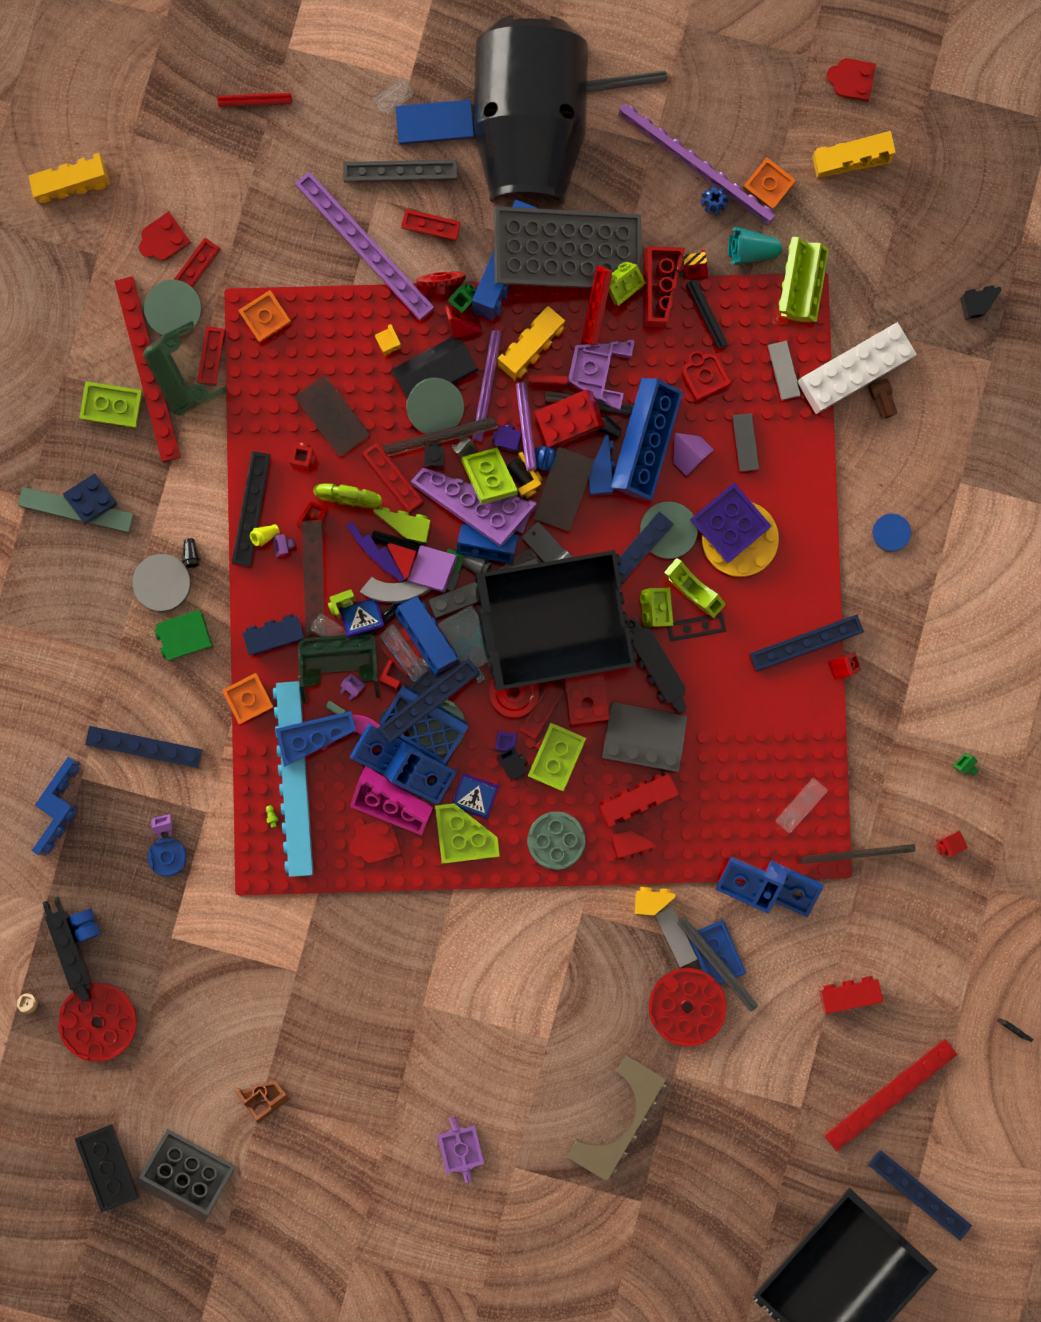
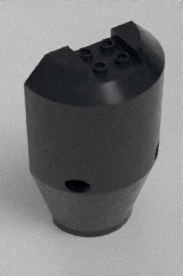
M513 15L498 20L476 40L473 132L490 193V201L505 194L536 193L552 196L560 200L561 203H565V194L586 133L588 43L566 21L551 16V20L513 19Z

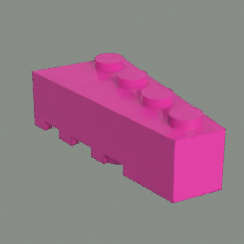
M365 766L358 780L350 805L351 808L419 835L423 834L433 809L427 803L390 782L367 766Z

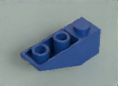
M605 435L588 476L590 496L613 495V488L610 486L613 480L612 470H615L614 459H610V452L613 451V441L609 440L608 435Z

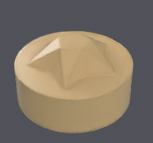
M29 993L21 995L17 1001L18 1009L25 1014L33 1013L38 1006L36 997Z

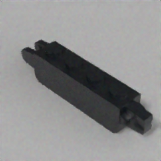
M635 618L630 619L625 623V627H629V631L632 630L634 642H631L632 650H635L639 657L637 662L642 670L646 669L649 674L646 677L651 686L655 685L659 692L656 694L662 703L665 702L667 705L671 703L677 713H684L687 709L682 698L686 690L684 684L651 629L642 628Z
M55 897L54 903L58 912L52 913L48 901L43 902L46 913L45 919L69 988L73 990L74 994L78 993L81 1002H85L91 999L88 989H91L90 984H92V980L80 945L76 941L74 928L71 927L68 919L69 914L64 910L60 898Z

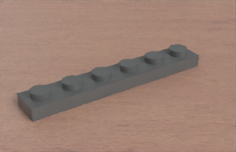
M457 161L343 162L344 183L457 180Z
M535 558L515 567L537 564L538 562ZM474 582L430 599L429 603L435 618L477 603L475 587L478 586V583Z

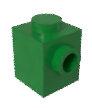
M464 282L448 301L463 313L472 303L476 288L472 284Z

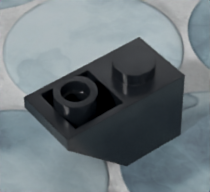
M994 285L984 287L981 291H976V289L965 291V294L960 298L965 320L984 317L1001 292V287L995 288Z

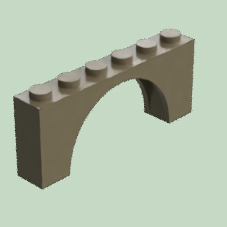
M626 1054L615 1071L629 1083L634 1093L636 1107L630 1127L616 1140L604 1144H590L575 1139L566 1155L567 1158L605 1181H608L609 1177L611 1179L614 1178L618 1170L616 1165L619 1161L623 1162L628 1153L626 1151L627 1146L634 1143L638 1136L636 1134L638 1127L642 1128L647 1121L645 1115L648 1110H653L657 1103V1100H655L658 1093L662 1094L667 1086L665 1077Z

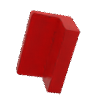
M389 659L379 681L381 684L399 691L402 685L401 682L389 676L394 666V662Z

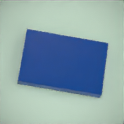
M723 919L697 930L735 977L746 974ZM690 940L702 970L711 975L719 985L725 983L724 979Z

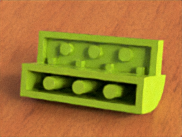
M792 237L788 249V262L785 266V279L782 283L783 291L779 301V311L782 312V317L790 320L817 322L829 248L821 243H807L799 237Z

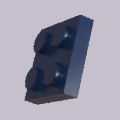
M95 473L63 493L64 498L84 525L117 505L115 499Z

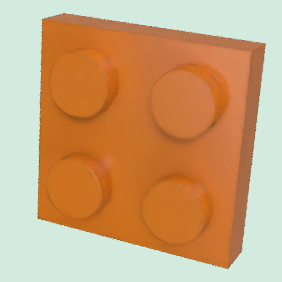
M766 157L744 184L743 189L773 211L794 185L796 179Z
M271 290L238 310L259 343L291 323Z
M257 673L222 690L239 725L274 708Z

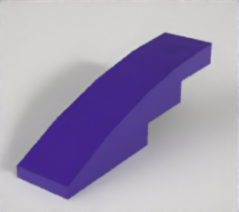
M353 521L346 525L359 546L379 567L399 582H405L404 577L386 547L378 550L369 534L362 538Z

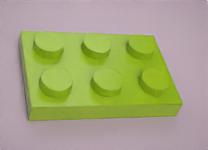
M86 381L79 419L137 429L143 391Z
M498 447L462 457L461 462L481 505L517 495L518 490Z
M550 723L528 777L563 792L586 738Z

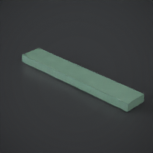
M22 487L18 506L81 521L64 497ZM110 509L89 523L130 533L134 514Z

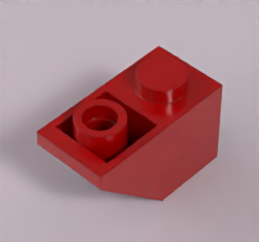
M631 830L611 836L617 858L622 857L623 861L634 858L633 854L640 852L641 855L652 852L651 848L655 847L653 842Z
M960 830L937 839V845H935L940 856L943 855L944 858L952 857L968 848Z

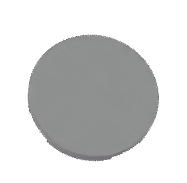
M156 554L144 559L136 568L132 581L137 599L145 607L159 612L168 611L181 605L187 598L191 585L190 576L184 564L177 558L167 554Z

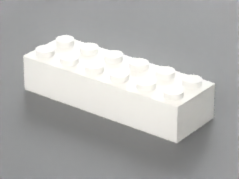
M897 322L801 377L797 383L815 414H818L910 361L917 354Z

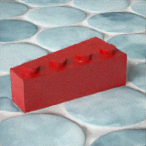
M648 246L644 251V280L646 282L644 285V327H663L667 323L685 248Z
M662 772L654 776V781L648 784L645 780L637 784V789L633 791L626 789L618 793L619 797L612 800L609 797L601 801L602 805L598 808L607 827L610 828L679 795L670 774L664 775Z

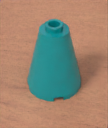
M740 227L732 228V231L735 232L734 235L729 236L728 257H732L733 260L730 261V264L740 265L777 258L782 253V243L779 242V239Z

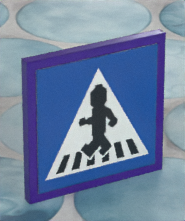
M368 599L344 609L339 608L347 638L385 627L377 601Z
M463 773L452 804H456L464 811L488 819L499 786Z

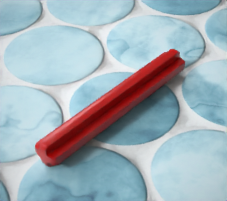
M292 94L218 96L217 100L219 107L291 104Z

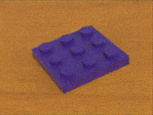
M735 483L730 485L690 519L692 524L727 564L771 528L770 523Z

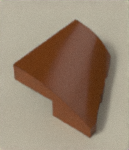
M276 1080L269 1081L264 1085L255 1084L251 1088L242 1090L237 1088L234 1090L257 1123L290 1100Z

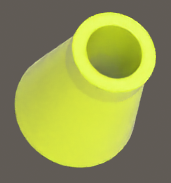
M276 524L254 528L250 532V539L255 546H263L279 535L280 531Z

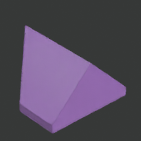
M675 433L673 464L687 477L714 449L701 436Z

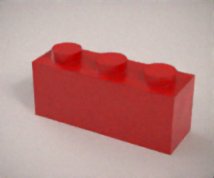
M873 976L861 978V982L854 983V980L843 981L842 986L835 987V984L824 985V989L819 990L824 1013L829 1014L882 1003L883 998L879 980L873 979Z

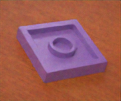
M421 545L408 577V582L445 593L457 561V556Z

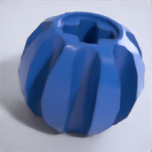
M715 186L709 187V191L705 190L701 196L704 199L700 201L702 207L706 206L705 212L709 214L710 211H713L714 215L720 214V210L725 211L728 206L726 202L729 201L728 195H723L725 190L721 187L719 190H716Z
M540 446L535 450L537 469L552 472L558 468L560 464L558 450L545 446Z

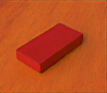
M529 375L530 386L567 387L568 376Z

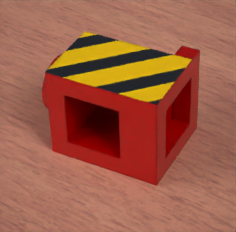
M701 250V253L683 255L681 272H685L686 279L708 276L705 250Z

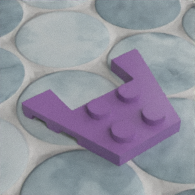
M635 340L619 343L616 341L609 344L598 343V345H576L568 384L580 391H592L596 400L620 412L624 393L604 389L611 355L631 359Z

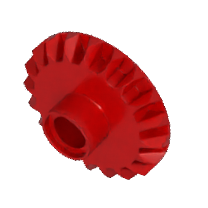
M457 271L436 272L420 276L416 279V282L421 287H434V294H446L451 292L450 285L463 282L466 279V275L464 272Z
M492 680L489 688L490 701L493 707L502 715L512 718L522 717L536 706L539 699L538 683L515 687L520 691L518 697L512 698L509 696L511 688L497 691L493 685L495 680Z

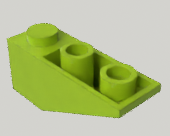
M386 507L374 508V514L404 539L419 544H427L431 520H428L427 516L417 514L414 517L409 516V513L398 510L397 513L390 512V509Z

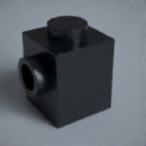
M430 443L429 446H425L426 469H444V446H440L439 443Z
M514 747L497 756L511 781L522 778L528 772L525 767L528 764L522 754L518 755Z

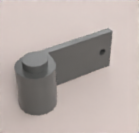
M539 522L521 537L543 562L573 557L557 543Z

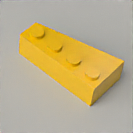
M100 153L94 154V158L86 160V158L78 159L75 165L67 163L60 165L56 171L50 168L29 175L33 198L36 202L47 203L57 197L58 199H64L74 193L80 195L87 193V190L105 189L106 186L110 185L105 162Z

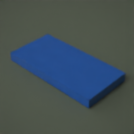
M471 100L396 106L399 144L474 138Z

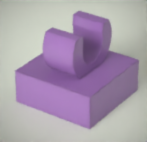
M284 534L277 535L272 539L276 558L285 556L288 553V549L295 547L294 539L286 540Z
M350 674L341 683L340 686L343 688L340 693L343 694L347 690L351 693L348 698L351 700L364 689L366 684Z
M170 814L151 819L153 834H157L159 839L162 838V832L165 831L169 833V836H172L173 828Z

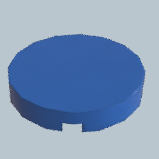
M890 513L883 515L876 521L873 526L872 535L879 548L884 551L894 552L907 545L910 540L911 529L904 517L899 514Z
M162 838L157 840L149 849L148 863L155 873L161 876H172L183 869L187 854L184 846L179 841L173 838Z

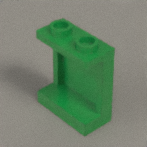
M200 609L156 624L157 629L154 632L157 640L162 642L161 654L169 662L203 649L214 648Z

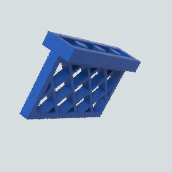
M403 684L379 725L384 724L388 716L399 712L396 703L400 697L409 704L421 694ZM439 705L429 713L432 716L431 718H428L426 715L425 719L416 723L426 722L429 732L418 734L415 724L413 726L414 736L408 737L403 733L400 738L441 763L446 764L469 727V723ZM437 719L440 721L442 729L431 731L429 721ZM453 729L459 733L456 740L448 741L445 731ZM443 732L445 742L434 744L432 734ZM430 735L432 745L426 747L421 745L419 737ZM446 745L448 753L445 758L437 755L435 747Z

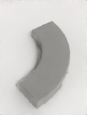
M371 577L360 593L377 602L397 604L407 602L416 596H423L432 589L409 583L408 580L401 583H385Z

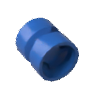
M92 908L68 917L71 927L76 929L74 935L77 943L101 934L98 924L94 923L95 915Z

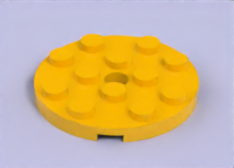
M753 502L751 503L770 523L771 528L728 564L702 535V546L708 561L717 570L733 577H747L762 571L772 561L778 548L779 535L774 519L763 507Z

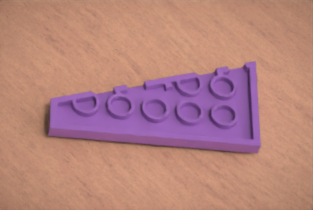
M422 468L411 480V485L500 548L537 507V503L531 501L529 503L515 496L481 505L472 484L465 483L458 478L446 477L445 474Z

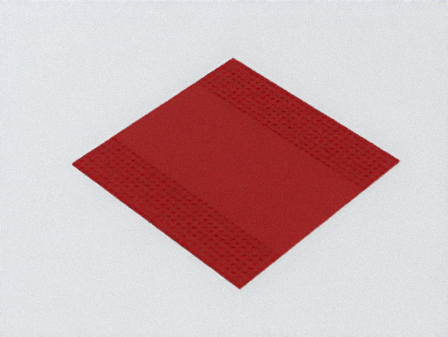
M827 273L824 276L817 322L794 321L781 316L782 312L779 311V301L782 297V283L785 279V274L714 275L692 279L678 276L668 321L663 327H644V285L643 290L636 291L620 305L613 303L608 292L598 343L609 344L616 341L619 343L627 342V340H635L631 359L611 355L604 389L624 393L622 403L631 405L635 403L642 378L659 379L683 391L652 501L635 499L613 489V495L590 496L588 476L606 435L594 431L557 448H553L558 450L560 454V464L554 471L535 470L542 477L541 488L537 489V493L527 499L525 496L522 499L535 501L537 507L530 514L523 534L516 531L513 533L518 535L513 564L488 560V562L492 563L490 572L512 568L535 558L538 563H543L541 558L521 538L537 522L573 557L615 550L616 554L621 556L640 534L641 521L646 512L654 505L662 502H676L688 508L695 516L733 483L738 486L751 502L760 505L772 516L778 529V548L768 566L754 575L733 577L717 570L708 561L704 553L702 534L699 531L697 532V538L693 547L686 554L677 558L683 562L699 581L717 593L726 603L719 612L723 613L726 632L670 642L667 627L649 628L686 688L685 694L682 696L687 706L684 713H677L671 703L667 705L665 702L662 703L656 694L659 692L655 685L651 686L646 677L649 674L646 669L642 670L637 661L635 666L603 672L609 714L611 703L614 702L687 716L679 772L675 773L601 759L608 720L571 725L564 679L550 681L565 690V693L536 740L519 731L528 714L512 718L502 715L493 707L489 697V688L493 680L488 668V663H491V660L487 659L484 650L470 645L477 626L480 627L477 608L481 603L477 602L435 618L429 600L445 593L432 589L425 595L419 596V600L425 603L430 617H434L437 625L448 636L447 643L449 646L461 636L474 648L463 661L469 658L480 672L478 676L447 699L461 710L465 721L469 723V727L465 732L462 742L453 751L445 764L454 768L457 773L439 805L452 804L463 773L499 786L488 819L467 811L465 812L497 836L500 857L442 864L435 809L437 804L408 790L406 791L433 807L423 834L419 835L393 824L402 854L375 863L364 861L362 856L356 857L352 855L349 850V844L356 838V830L362 825L381 820L350 807L358 780L365 768V765L350 758L351 753L362 736L352 732L334 741L325 751L319 749L306 756L314 875L289 877V873H285V861H288V855L284 854L283 842H287L286 834L282 832V823H285V815L281 814V803H284V796H280L279 784H283L282 776H279L278 765H281V757L277 756L279 742L278 738H276L275 727L279 726L278 719H275L274 708L239 725L232 712L236 895L719 882L731 857L764 872L770 861H773L810 879L850 878L852 876L844 677L835 678L830 660L843 656V640L758 672L755 671L749 655L755 651L842 620L834 406L832 405L822 412L815 414L800 387V397L781 401L768 350V345L787 341L797 381L832 360L829 280ZM691 280H697L728 343V346L723 349L717 348L686 286ZM464 282L450 285L451 292L446 294H434V287H421L417 283L413 284L434 306V310L421 321L415 317L386 284L230 288L225 290L231 685L257 673L273 706L277 707V699L274 700L273 688H276V683L299 681L301 683L303 722L336 715L326 708L330 700L346 712L352 711L353 715L365 716L380 724L381 719L379 716L392 704L399 692L381 684L379 681L389 660L380 648L403 625L395 616L367 643L358 648L353 643V640L358 635L347 638L342 618L338 619L336 615H332L328 603L331 602L329 597L350 589L356 599L353 604L368 600L369 598L362 595L360 591L371 577L385 583H401L386 573L365 553L348 530L347 524L353 521L362 538L368 534L372 536L374 530L404 538L374 514V508L352 507L347 504L340 505L339 502L332 503L315 496L313 492L314 487L318 484H335L337 487L340 485L357 487L360 491L366 489L381 496L382 504L379 507L389 508L390 512L397 513L398 510L408 512L362 455L363 452L376 442L410 484L419 471L425 468V446H429L430 443H439L440 446H444L445 453L444 469L429 470L445 474L446 477L452 479L458 478L465 483L471 484L461 459L454 452L452 445L457 446L461 442L459 437L464 438L467 436L478 448L475 452L478 453L495 448V442H492L494 431H498L499 426L510 425L515 427V430L522 432L516 384L519 382H525L527 387L534 451L540 446L547 447L535 415V411L553 404L545 400L547 391L570 395L581 391L569 385L568 380L567 387L530 386L529 375L568 376L569 378L575 346L589 344L582 340L592 289L509 285L508 297L506 300L503 299L501 313L499 316H495L494 321L472 313L471 303L464 311L478 316L482 330L460 337V339L467 348L478 371L453 384L460 391L463 398V415L453 430L436 436L422 433L411 423L406 410L407 399L393 376L391 369L453 337L445 307L448 305L456 308L448 299ZM466 282V283H467V284H468V283L472 284V285L476 288V290H477L478 285H479L480 282ZM271 290L291 323L259 343L238 310ZM549 306L565 320V330L560 336L555 335L551 340L553 342L546 351L543 349L539 353L540 358L538 361L526 368L528 371L521 379L518 377L514 381L498 367L497 358L482 442L474 441L472 436L492 331L502 332L498 357L501 354L506 356L505 353L508 347L513 342L518 343L521 333L527 328L530 330L532 328L530 326L531 323ZM391 324L401 344V349L384 356L375 335L387 330L388 325ZM694 351H700L704 355H716L731 385L696 401L683 376V368L687 364L689 354ZM600 411L603 416L606 414L622 428L617 439L609 436V440L613 441V451L610 452V459H614L616 469L631 416ZM752 413L759 470L739 472L732 416ZM675 433L701 436L714 449L687 477L673 464ZM522 435L517 453L498 449L506 466L516 458L520 460L519 453L523 452L524 454ZM304 443L313 448L314 454L317 456L315 465H311L310 470L291 466L290 458L294 444ZM254 451L271 454L258 528L276 524L280 531L279 535L284 534L286 540L294 539L295 547L288 549V553L285 556L276 558L273 540L271 539L263 546H255L252 565L247 567L232 564L251 454ZM612 470V478L614 476L615 470ZM511 476L518 490L523 485ZM413 486L424 500V503L412 511L409 516L416 517L417 514L427 516V519L431 520L427 544L424 546L447 552L448 548L456 551L461 525L468 524ZM310 501L328 508L316 536L299 529L296 525ZM374 541L378 550L386 547L392 559L394 560L387 545ZM649 552L627 577L624 584L621 585L622 589H619V592H622L624 596L622 609L623 612L626 611L627 620L635 618L642 628H644L642 622L643 613L640 595L642 590L649 588H670L673 622L708 616V614L692 603L668 580L669 578L664 572L676 558L662 559ZM462 566L454 590L474 583L476 574ZM378 602L381 614L393 603ZM294 614V617H299L306 640L252 657L249 656L242 634L246 632V628L252 626L260 628L265 626V622L272 620L276 622L283 621V617ZM720 617L671 626L673 637L722 628ZM708 622L710 624V627L708 629H703L702 623ZM685 625H689L691 627V631L689 633H685L683 631V627ZM424 660L406 677L394 664L389 676L400 681L401 687L403 684L409 687L429 666ZM350 674L366 684L364 689L351 700L348 699L351 693L347 690L343 694L340 693L343 688L340 686L341 683ZM548 682L538 683L539 697ZM517 688L509 690V696L512 698H516L520 694ZM584 698L582 701L583 707L591 708L593 700L591 698ZM550 723L586 738L563 792L528 777L538 753L534 746L547 733ZM407 730V731L404 733V735H406V736L409 737V733H408V730ZM498 731L517 734L515 750L518 755L522 754L528 763L525 765L528 772L518 780L511 781L497 758L498 755L503 753V751L495 750ZM375 745L372 748V753L379 752L381 746ZM377 772L378 774L382 775L383 777H385V778L387 779V777H386L385 775H383V774ZM662 772L664 775L670 774L679 795L610 828L607 827L598 808L602 805L601 801L609 797L612 800L619 797L618 793L626 789L633 791L637 789V784L645 780L648 784L654 781V776ZM435 775L427 778L428 784L434 782ZM270 805L273 806L275 816L279 820L276 822L277 827L271 828V824H267L268 813L266 812V807ZM549 812H564L573 816L584 830L585 848L581 857L573 865L564 869L553 870L541 866L534 860L528 849L527 838L530 827L537 818ZM631 830L653 842L655 847L651 848L652 852L641 855L640 852L633 854L634 858L623 861L622 857L617 858L611 836ZM741 878L736 879V881H745Z

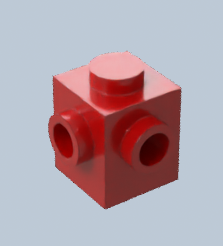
M304 443L294 444L290 458L291 466L310 470L311 465H315L317 456L314 454L313 448Z

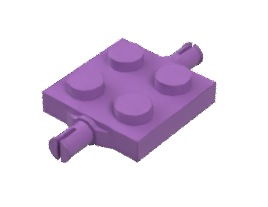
M457 1116L450 1117L452 1129L437 1135L446 1174L456 1171L462 1172L465 1183H468L467 1175L469 1182H472L470 1170L475 1166L485 1164L475 1125L459 1127Z

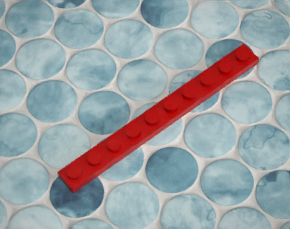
M134 277L115 280L161 461L167 462L181 458Z

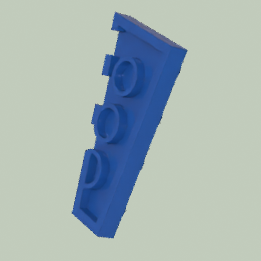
M352 711L276 728L284 767L356 731Z

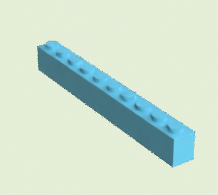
M299 681L276 683V688H273L274 700L277 699L274 715L275 719H278L279 726H276L275 730L276 728L302 723L301 683ZM277 746V756L281 757L278 773L279 776H282L283 784H279L280 796H284V803H281V814L285 815V823H282V832L286 834L287 842H283L284 854L288 855V861H285V873H289V877L314 875L306 756L284 767L280 747Z

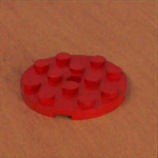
M680 968L665 974L654 986L649 999V1015L652 1024L664 1039L680 1046H696L705 1043L718 1033L726 1016V998L721 986L711 975L695 968ZM689 1001L692 1003L693 1010L691 1012H685L682 1009L684 1002Z
M93 983L90 984L91 989H88L90 1000L81 1002L78 993L74 994L73 992L67 997L59 1012L58 1029L64 1045L75 1056L87 1061H106L118 1056L130 1045L136 1032L137 1016L133 1003L123 991L109 984ZM95 1017L102 1018L103 1024L100 1028H96L92 1023Z

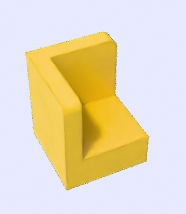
M391 324L388 325L387 330L375 335L384 356L401 349V344Z

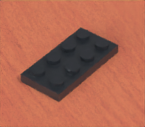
M113 1124L75 1138L101 1213L139 1198Z

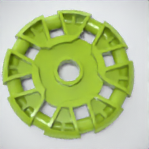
M318 484L313 490L316 497L332 503L339 502L340 505L347 504L352 507L377 508L382 504V498L379 494L366 489L360 491L357 487L347 485L337 487L335 484Z

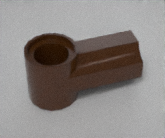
M884 379L869 384L870 395L876 402L881 419L896 415L898 412L892 398V387L889 380Z

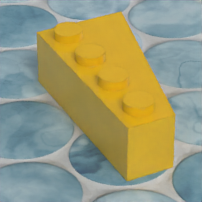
M891 131L847 143H839L828 148H817L813 153L812 159L816 177L821 178L890 164L896 151Z
M547 306L531 323L530 326L532 328L530 330L527 328L521 333L518 338L519 342H513L508 347L505 353L506 356L501 354L498 357V367L514 381L518 377L521 379L528 371L526 368L538 361L540 358L539 353L543 349L546 351L553 342L551 340L555 335L560 336L565 330V320Z

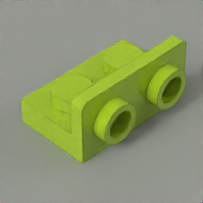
M624 262L612 273L608 292L615 305H620L646 284L638 265Z
M670 588L642 590L640 602L642 604L644 628L673 626Z
M350 589L329 597L331 602L328 603L332 615H336L338 619H341L342 616L338 607L342 606L344 609L352 606L353 602L356 601L354 593Z

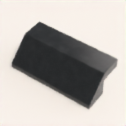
M454 337L391 369L406 399H408L415 385L425 379L442 378L455 384L478 371L460 338L454 339Z

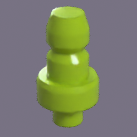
M272 805L267 806V824H271V828L277 827L276 822L279 820L275 816L274 808Z

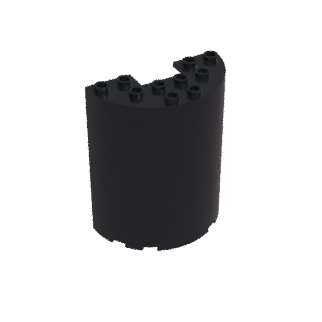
M615 550L476 574L475 582L478 583V586L475 587L477 602L480 601L481 605H478L477 610L485 655L487 659L491 660V663H488L491 678L495 680L493 685L497 691L635 666L637 654L635 650H632L631 642H634L632 630L629 631V627H625V623L628 620L626 611L623 612L622 609L624 596L622 592H619V589H622L621 585L624 584L623 574L619 573L618 565H621L620 556L616 554Z
M849 1187L753 1294L755 1296L753 1300L761 1308L765 1305V1310L775 1321L778 1320L779 1322H892L938 1269Z

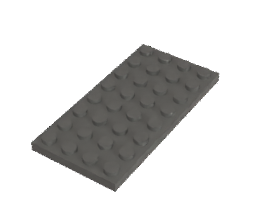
M494 207L495 284L592 289L597 266H603L614 272L624 262L637 264L642 274L641 215Z

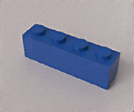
M416 596L397 606L395 615L434 675L437 676L454 667L458 659L457 653L447 643L445 634L437 628V622L434 617H430L425 603Z

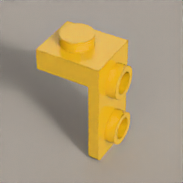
M523 452L519 453V458L523 461L524 465L526 466L525 456ZM528 471L533 480L518 489L521 498L526 496L528 499L537 493V489L541 488V481L543 480L538 471Z

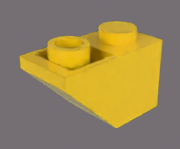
M640 887V891H636L634 914H657L675 898V893H671V889L660 888L659 892H652V888Z

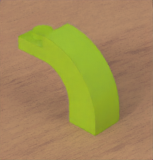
M676 558L664 572L668 576V580L685 597L712 618H715L726 605L717 593L699 581L679 559Z

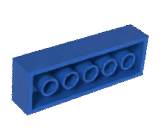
M515 200L512 206L516 208L537 209L518 200ZM494 250L472 299V313L494 321L495 316L500 315L503 307L501 305L502 301L507 299L510 291L508 289L509 285L495 284Z
M641 379L611 488L635 499L652 501L683 391L659 379Z

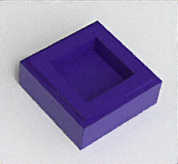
M498 731L495 750L505 752L512 747L515 749L517 734Z

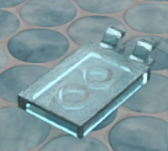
M472 605L438 625L445 634L451 648L455 649L460 664L469 658L478 669L480 674L475 678L478 683H481L485 680V677L479 667L488 662L491 663V660L487 659L485 655L479 617Z

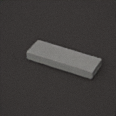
M787 341L768 345L781 401L800 397Z
M673 907L655 914L679 967L697 960L685 932L678 925L679 919Z

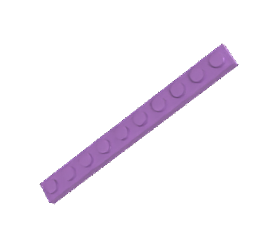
M623 103L619 108V116L716 188L720 189L721 187L725 190L724 193L766 225H770L775 215L769 207L760 205L753 195H747L738 184L729 182L727 176L713 170L710 163L707 161L702 162L697 158L698 156L695 152L683 148L682 143L675 138L671 139L667 136V132L664 129L656 128L652 125V121L649 118L640 116L633 106H627Z
M310 172L295 183V186L419 321L423 320L434 310V306Z

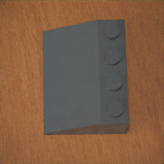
M612 702L601 759L678 773L687 716Z
M167 1129L140 1174L136 1186L205 1223L229 1180L235 1165Z

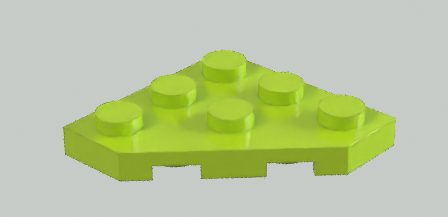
M454 803L435 806L442 864L500 857L497 836Z

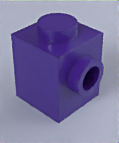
M510 425L499 426L498 431H494L492 442H495L494 447L517 453L522 432L515 430V427Z

